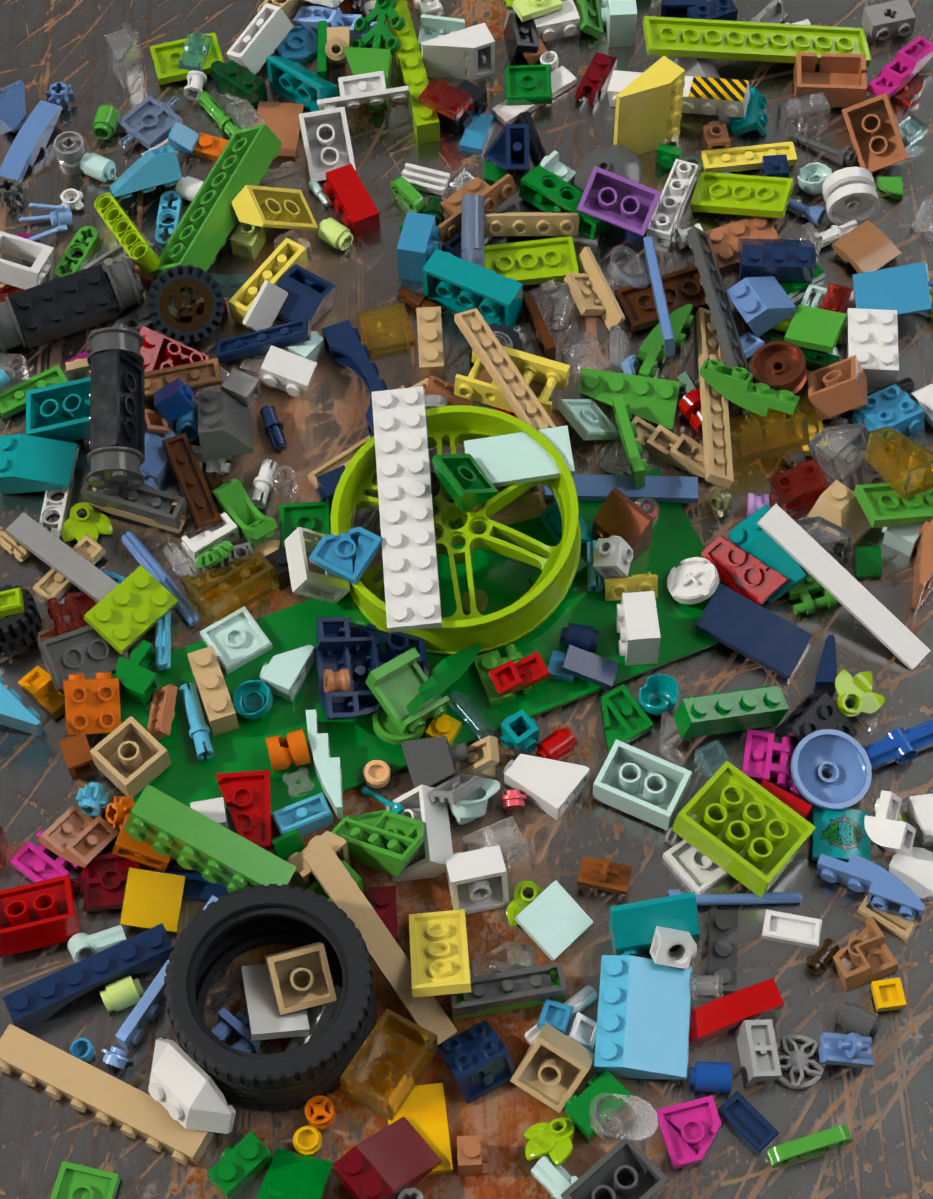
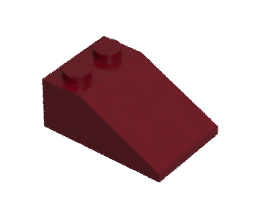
M403 1116L354 1146L332 1165L335 1176L354 1199H398L402 1190L412 1188L441 1164L442 1160Z

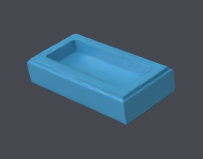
M476 113L473 116L472 123L465 128L459 144V150L482 155L494 122V116Z

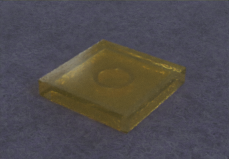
M404 303L357 312L363 339L370 355L416 345Z

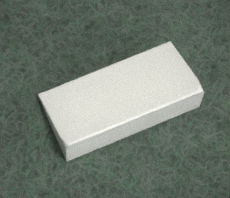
M265 280L247 312L243 324L256 331L271 327L288 296V292Z

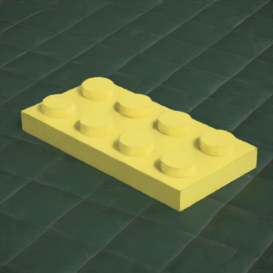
M465 909L409 914L413 998L471 992Z

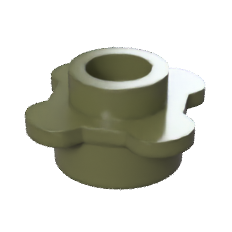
M720 487L714 489V495L710 497V505L714 511H717L719 517H724L725 511L731 510L733 507V498L727 490L722 491Z

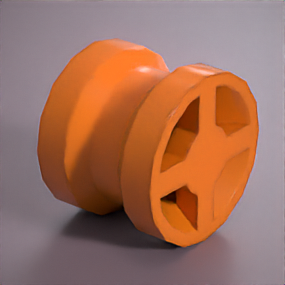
M322 1095L314 1096L307 1101L305 1115L308 1125L317 1128L319 1131L329 1129L335 1121L332 1101Z

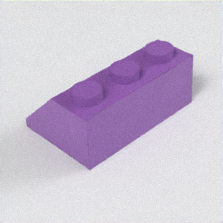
M594 166L576 211L644 237L661 192Z

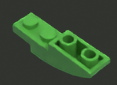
M689 303L669 314L674 335L675 352L678 347H683L686 339L685 332L687 329L691 330L695 320V316L692 315L693 305ZM659 324L650 332L639 349L638 360L641 368L638 376L657 378L659 372L658 365L666 360Z
M705 360L700 368L699 374L718 393L753 413L766 417L770 409L793 415L798 407L800 396H796L788 390L779 391L772 389L764 383H752L754 373L748 372L743 367H730L718 360Z

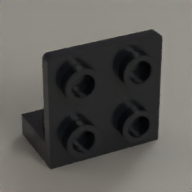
M826 692L809 694L775 729L782 738L794 737L799 742L808 734L822 729L838 730L853 738L857 735V730L840 712L837 705Z

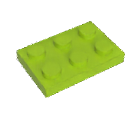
M215 32L149 46L159 85L186 80L188 72L192 70L201 71L205 75L212 74L211 64L214 61H222L224 63Z
M140 565L84 615V620L122 655L178 604V599Z

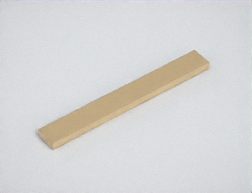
M475 308L454 314L456 325L518 419L531 425L536 430L556 427L479 310Z
M326 841L305 855L303 860L331 901L337 905L338 909H342L347 914V918H351L355 923V928L359 929L362 939L366 943L370 958L431 1047L434 1049L455 1034L457 1029L434 996L413 998L411 962L330 844Z

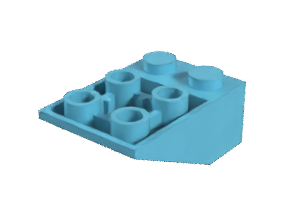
M166 145L146 151L109 186L113 196L125 199L131 197L132 192L139 190L142 193H147L155 190V186L164 184L165 187L178 184L177 180L183 178L175 150L171 145Z
M0 676V724L41 736L43 734L42 722L40 721L41 716L31 706L26 709L21 702V696L12 687L7 690Z

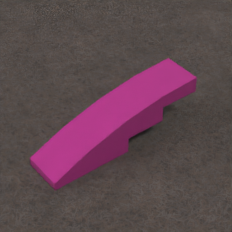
M919 36L899 50L895 60L884 66L881 75L868 84L867 92L874 96L887 93L889 98H891L932 58L933 43Z

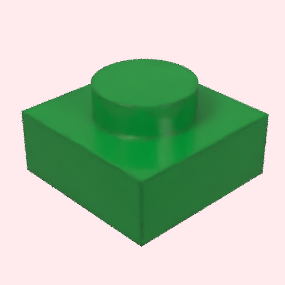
M660 143L657 149L656 165L672 169L675 160L682 159V149Z

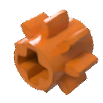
M114 796V803L107 805L106 818L109 823L113 824L114 829H121L125 815L130 814L136 803L133 802V797Z

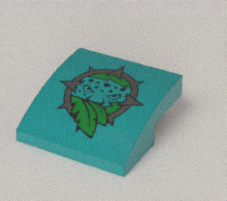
M818 806L812 807L811 824L816 829L810 836V859L818 861L820 855L824 854L848 863L851 854H855L871 861V839L866 833L864 825L865 815L870 816V812L849 808L827 810Z

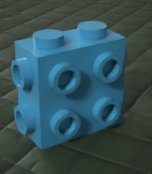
M893 384L868 396L867 404L858 410H853L852 421L857 428H860L867 435L871 442H875L881 449H884L924 430V418L926 415L921 405H917L906 391Z

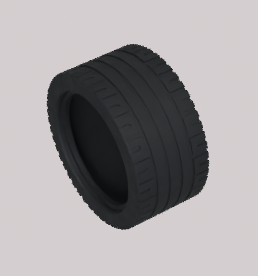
M260 884L252 888L251 886L244 887L243 890L232 891L230 895H223L218 898V901L208 904L207 908L196 914L197 917L195 919L192 918L187 924L188 927L184 928L180 933V938L176 940L173 946L174 950L171 951L168 958L169 963L165 971L167 975L164 977L165 1004L180 1048L213 1079L226 1100H229L231 1104L236 1106L239 1104L245 1109L250 1110V1108H254L255 1111L261 1112L263 1110H268V1112H276V1110H281L282 1112L290 1111V1108H303V1105H306L307 1101L314 1096L322 1095L327 1097V1094L330 1092L334 1093L338 1090V1086L344 1085L348 1081V1077L352 1076L357 1071V1066H360L363 1062L364 1055L369 1051L370 1043L374 1037V1030L376 1029L377 1001L372 966L366 943L362 939L359 929L355 928V923L351 918H347V914L342 909H338L337 905L332 901H327L326 897L316 895L311 890L305 891L302 887H290L287 884H282V886H277V884L264 886V884ZM316 942L324 943L328 963L340 977L343 988L333 1017L324 1029L310 1041L282 1053L254 1054L238 1050L224 1043L205 1024V1005L209 990L219 973L236 957L264 945L288 944L300 947Z

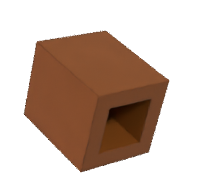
M85 732L69 735L65 739L58 741L72 780L98 771L90 754L91 749Z

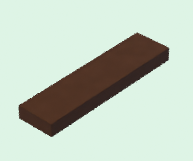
M186 433L162 440V446L183 497L186 500L197 531L200 532L222 524L221 516Z

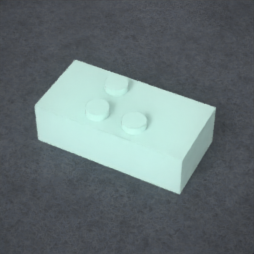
M602 0L604 8H601L602 22H606L608 48L635 46L637 28L636 0Z

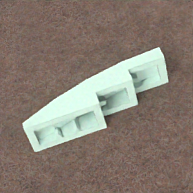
M306 710L308 739L316 774L325 797L336 817L343 819L340 757L330 758L328 733L319 734L317 710Z

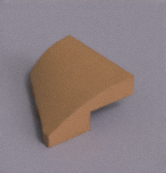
M873 917L867 919L865 928L858 935L854 934L848 940L847 946L840 949L833 956V963L846 992L898 971V963L887 947L885 936Z

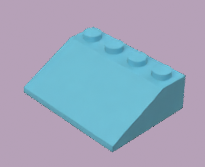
M602 955L594 1067L599 1075L608 1070L615 1078L687 1080L692 966H689L688 969L655 964L653 959L643 957Z

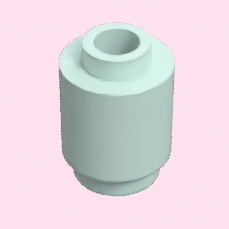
M85 153L81 158L80 169L84 174L102 182H108L115 176L116 167L114 161L96 153Z

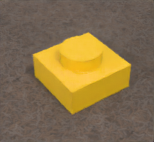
M444 714L438 719L432 720L425 731V737L446 736L451 746L462 728V722Z
M900 977L871 982L870 986L877 1012L906 1008L907 1003Z

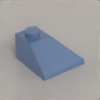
M21 79L0 90V134L2 135L10 131L14 133L23 125L21 120L26 116L24 82Z

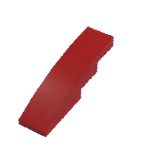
M774 978L748 986L691 1010L689 1047L728 1033V1030L739 1027L744 1020H756L758 1016L783 1008L784 1002Z

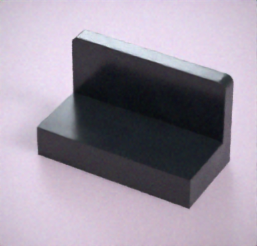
M510 13L504 30V38L510 64H516L520 52L537 53L539 43L533 19L522 22L517 14Z

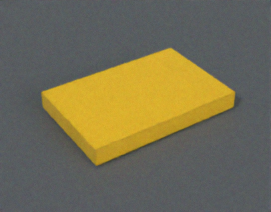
M443 1083L385 1089L388 1125L404 1116L442 1160V1163L428 1175L453 1172Z

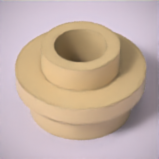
M334 37L327 41L325 53L331 60L339 61L346 56L344 48L348 46L343 39ZM335 44L339 45L341 49L337 54L332 51V47Z

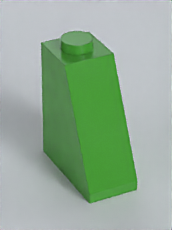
M344 48L353 75L384 71L386 88H390L392 66L390 49ZM389 100L383 101L380 105H370L367 103L364 106L365 109H369L371 112H382V110H388Z

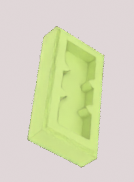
M515 0L512 3V8L520 20L524 22L561 10L563 3L561 0Z

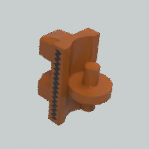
M583 856L577 885L627 895L632 866L610 862L609 858L600 860Z

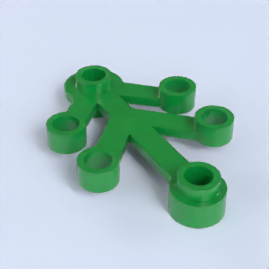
M376 0L375 8L365 18L359 17L355 21L354 28L361 33H365L369 29L370 24L377 18V23L360 40L354 39L350 47L358 46V48H365L373 40L372 48L381 49L384 37L387 49H390L391 52H397L400 49L401 41L395 38L386 25L388 15L390 26L395 30L400 31L405 26V19L399 16L395 10L397 6L396 0Z

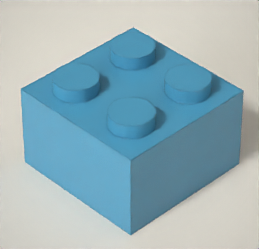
M407 211L396 248L398 279L423 283L422 269L436 248L440 249V242L437 241L439 226H436L434 215Z

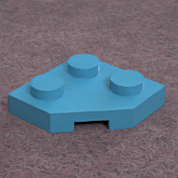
M360 526L336 536L334 534L326 535L321 538L309 556L310 563L356 585L382 546L381 542L383 539Z

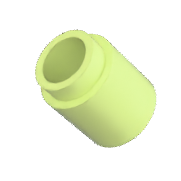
M333 218L322 220L317 229L318 237L337 250H346L354 238L350 229Z
M131 975L106 985V989L100 991L108 1013L114 1010L119 1012L137 1004L141 999L140 995L144 994L139 979L133 980Z

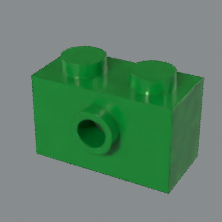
M250 1131L236 1146L231 1145L226 1148L220 1155L221 1160L206 1174L210 1183L225 1199H236L269 1168L273 1156L271 1151Z

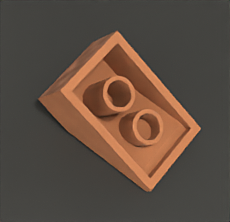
M887 93L842 109L861 168H865L873 173L908 160L898 122Z
M933 519L931 522L925 521L919 531L921 536L915 545V548L918 550L914 564L911 609L914 611L918 609L933 588Z

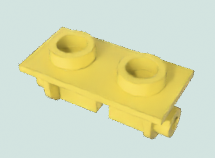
M651 572L635 574L632 577L603 578L605 601L622 600V593L654 591L655 598H658V575L651 574Z

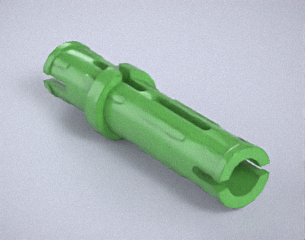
M202 92L198 96V103L218 123L219 129L223 133H226L231 138L235 131L241 130L237 125L236 119L233 116H229L209 92Z

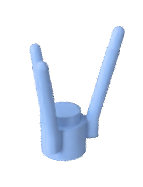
M30 203L29 207L53 211L50 212V215L21 217L19 219L20 222L51 220L52 226H57L28 238V240L32 241L40 240L58 232L68 231L67 227L73 224L71 209L69 207L65 208V205L56 206Z

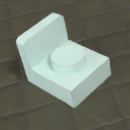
M554 150L549 156H545L542 159L541 167L569 184L574 182L576 172L559 162V153Z

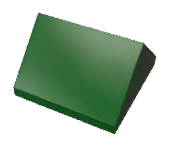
M471 454L433 456L432 461L437 479L464 515L498 493Z

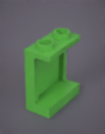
M415 647L372 670L365 682L401 735L409 730L412 733L419 730L425 725L424 721L431 717L433 720H436L447 712L446 707L450 702L448 696L443 698L440 696L431 705L414 715H411L407 710L406 706L420 693L418 689L428 680V677L417 663L420 654Z

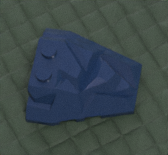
M346 617L316 618V647L314 655L320 705L324 708L326 719H356L382 709L383 707L365 683L370 672L414 647L420 654L417 663L429 679L425 639L402 632L388 633L375 629L376 625L367 624V626L352 623L351 619ZM347 668L350 675V691L324 692L323 679L325 669H332L335 672Z

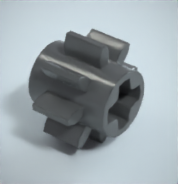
M3 179L0 181V201L2 207H15L19 202H23V186L18 185L16 179Z

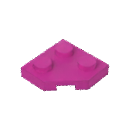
M713 1096L699 1098L655 1111L672 1170L701 1163L721 1126V1120Z

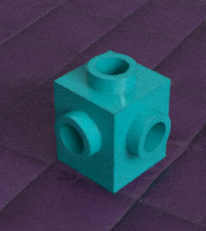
M521 709L516 714L508 716L501 723L500 741L506 750H512L516 756L523 752L529 753L539 742V725L533 717H529Z

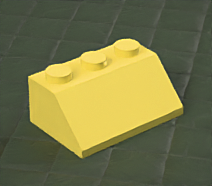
M246 185L231 202L239 222L271 228L311 231L318 229L302 191L298 189Z

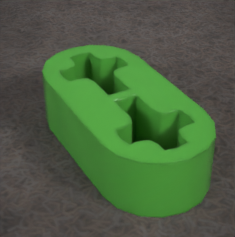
M401 176L390 183L395 197L410 212L420 213L425 210L426 203L422 195L404 177Z

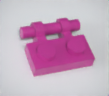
M747 729L742 772L758 784H761L763 779L769 782L770 776H774L777 779V786L779 788H787L788 780L791 779L792 775L790 768V759L794 752L792 738L783 737L781 744L774 743L775 733ZM772 755L779 757V764L771 763Z
M43 829L37 833V839H39L40 835L44 832ZM30 841L10 859L11 865L33 883L65 875L70 876V873L64 869L69 865L73 866L76 870L81 868V866L75 865L60 856L54 861L47 855L50 852L48 848L41 843L36 847Z

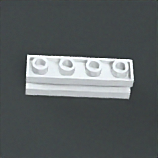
M676 159L647 227L646 237L651 236L653 238L656 250L667 253L670 250L675 237V229L679 228L697 183L698 164Z

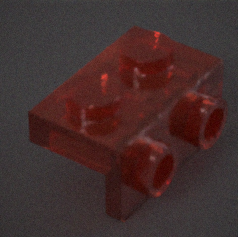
M434 77L418 97L419 104L457 122L466 110L472 112L474 109L472 96L469 92L463 89L459 90L451 86L447 81H440Z

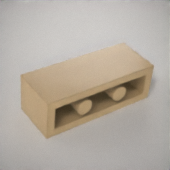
M441 306L416 308L420 381L427 377L429 378L430 375L445 381Z
M213 646L188 653L190 667L213 736L239 728L236 712Z

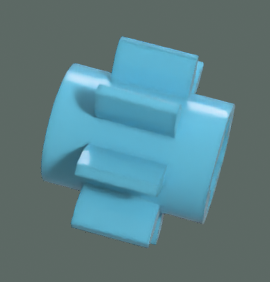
M90 782L88 785H85V788H79L75 800L79 801L80 811L88 816H98L102 814L103 810L106 811L107 805L112 801L109 798L110 793L107 792V787L97 782Z

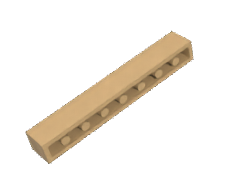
M9 1024L0 1038L1 1071L7 1074H11L13 1071L21 1075L20 1079L24 1083L32 1087L38 1084L46 1088L45 1092L57 1100L63 1097L71 1101L70 1105L82 1113L88 1110L96 1114L95 1118L107 1126H110L111 1123L121 1127L120 1131L130 1138L136 1139L139 1136L147 1140L145 1143L147 1146L158 1152L164 1149L172 1153L171 1157L180 1164L187 1165L189 1162L197 1166L214 1136L213 1132L185 1129L151 1095L12 1024Z

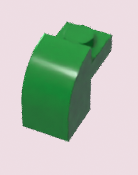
M143 640L139 647H135L132 650L129 660L119 657L116 664V674L123 693L132 701L147 707L153 698V692L159 689L160 683L157 673L148 670L155 659L153 645Z

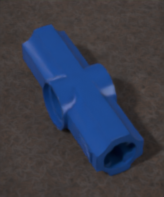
M931 719L907 730L904 727L894 729L882 740L864 746L863 748L869 757L872 770L894 761L898 764L904 763L916 756L919 751L932 747L933 720Z

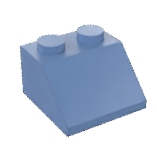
M774 276L745 277L725 291L757 337L798 310Z

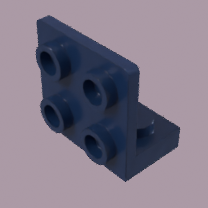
M482 1021L436 1046L437 1053L455 1076L461 1095L467 1104L508 1083L516 1071L510 1051L487 1021Z

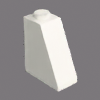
M520 754L515 761L510 760L503 771L504 785L511 790H521V794L527 795V801L558 821L589 782L590 769L583 765Z

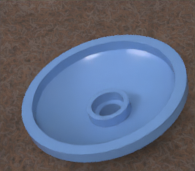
M822 729L812 732L798 743L791 758V774L797 789L810 803L827 810L849 808L860 801L870 787L872 768L869 757L861 744L844 732L833 729ZM822 771L828 773L829 779L822 776Z

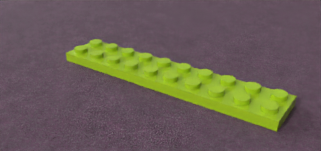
M644 16L642 22L647 55L795 63L796 52L817 53L816 64H820L822 53L866 54V67H869L871 62L864 28Z

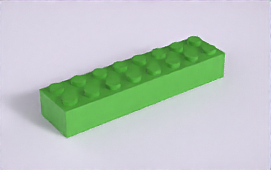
M266 124L237 130L233 133L158 256L160 258V265L152 272L156 278H158L159 274L167 271L166 269L177 267L176 265H193V267H200L207 272L208 268L215 262L217 253L226 244L227 236L237 225L238 217L231 202L246 185L258 186L261 179L268 173V167L278 156V151L283 144Z

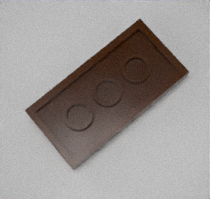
M696 266L661 276L669 314L688 303L693 305L692 314L696 313L699 307L709 309L705 301L706 294L704 288L699 281L701 277ZM650 279L614 290V296L632 332L659 324Z

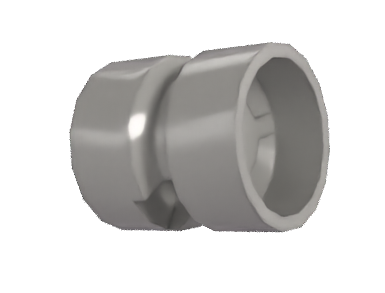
M74 131L62 132L57 135L53 143L59 168L66 175H79L83 173L80 169V161L86 153L83 137Z

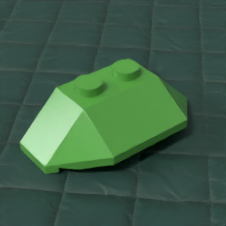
M388 810L364 813L356 817L354 815H347L331 833L346 840L349 855L360 864L398 877L421 847L425 824L423 821Z

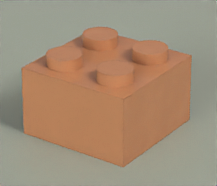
M856 355L809 373L808 398L820 421L834 419L843 412L858 410L867 404V377Z

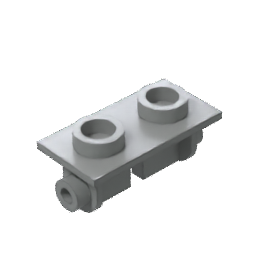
M771 0V3L753 17L750 22L780 23L788 15L783 10V0Z

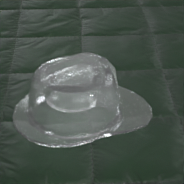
M618 245L614 247L610 252L611 260L607 267V273L611 280L620 288L626 286L639 289L646 288L649 280L640 256L626 246Z
M601 1093L595 1096L590 1103L589 1113L591 1119L589 1127L593 1128L601 1139L608 1142H616L621 1139L645 1140L651 1137L657 1129V1113L652 1105L643 1098Z

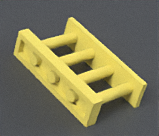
M503 346L528 385L531 380L545 384L538 400L551 418L552 402L549 399L555 387L566 389L569 382L570 365ZM472 349L471 362L474 365L468 377L456 374L454 395L514 413L494 381L490 384L477 380L484 366Z

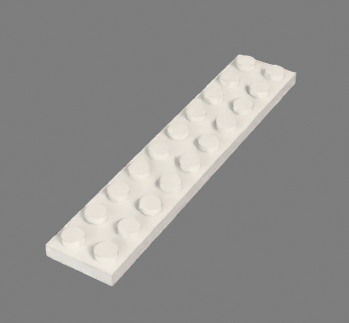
M420 386L374 391L371 393L380 528L383 539L381 543L388 633L443 627L424 388Z

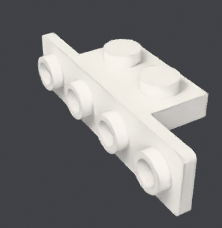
M384 71L339 77L340 96L317 100L319 110L338 107L355 109L359 108L360 104L380 105L386 100L394 102L404 101L411 94L409 86L387 89Z

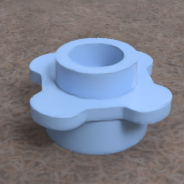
M111 1045L110 1050L103 1048L101 1050L105 1053L103 1062L121 1069L125 1068L128 1061L132 1062L133 1060L126 1057L128 1051Z

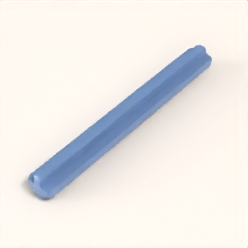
M128 531L126 534H123L121 537L122 543L139 564L178 599V604L175 608L188 625L195 627L202 621L201 615L134 532Z

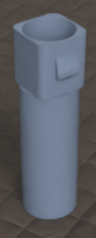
M468 194L462 197L460 258L485 268V198L478 194Z

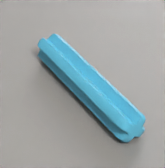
M171 611L155 624V664L159 671L168 670L171 667Z

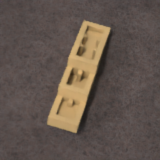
M637 415L634 417L631 423H635L638 437L635 438V441L641 442L643 451L679 469L705 478L704 447L684 433L679 437L660 424L655 428Z

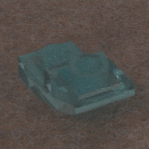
M194 32L188 35L184 42V52L179 59V69L195 71L203 69L211 45V36L204 35L201 32Z

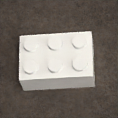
M848 308L844 329H846L844 336L845 359L856 355L867 377V387H884L896 382L899 373L897 310Z

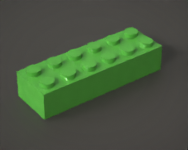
M149 784L146 785L132 808L124 831L127 832L131 839L137 842L144 841L153 846L152 849L162 856L169 855L176 859L177 863L183 868L196 870L208 882L219 883L226 887L229 893L235 890H243L244 887L251 886V888L256 887V885L264 884V886H269V884H277V886H282V884L288 885L297 868Z

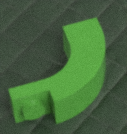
M230 479L211 491L222 512H225L238 526L239 535L246 542H250L251 546L255 547L276 534L274 529L279 526L275 519L264 516L255 507L239 479Z

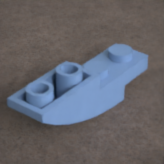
M824 854L820 855L816 875L820 876L824 881L844 884L855 892H867V902L874 909L882 912L890 911L896 913L907 921L917 920L921 922L925 905L905 883L889 871L855 854H851L848 863Z

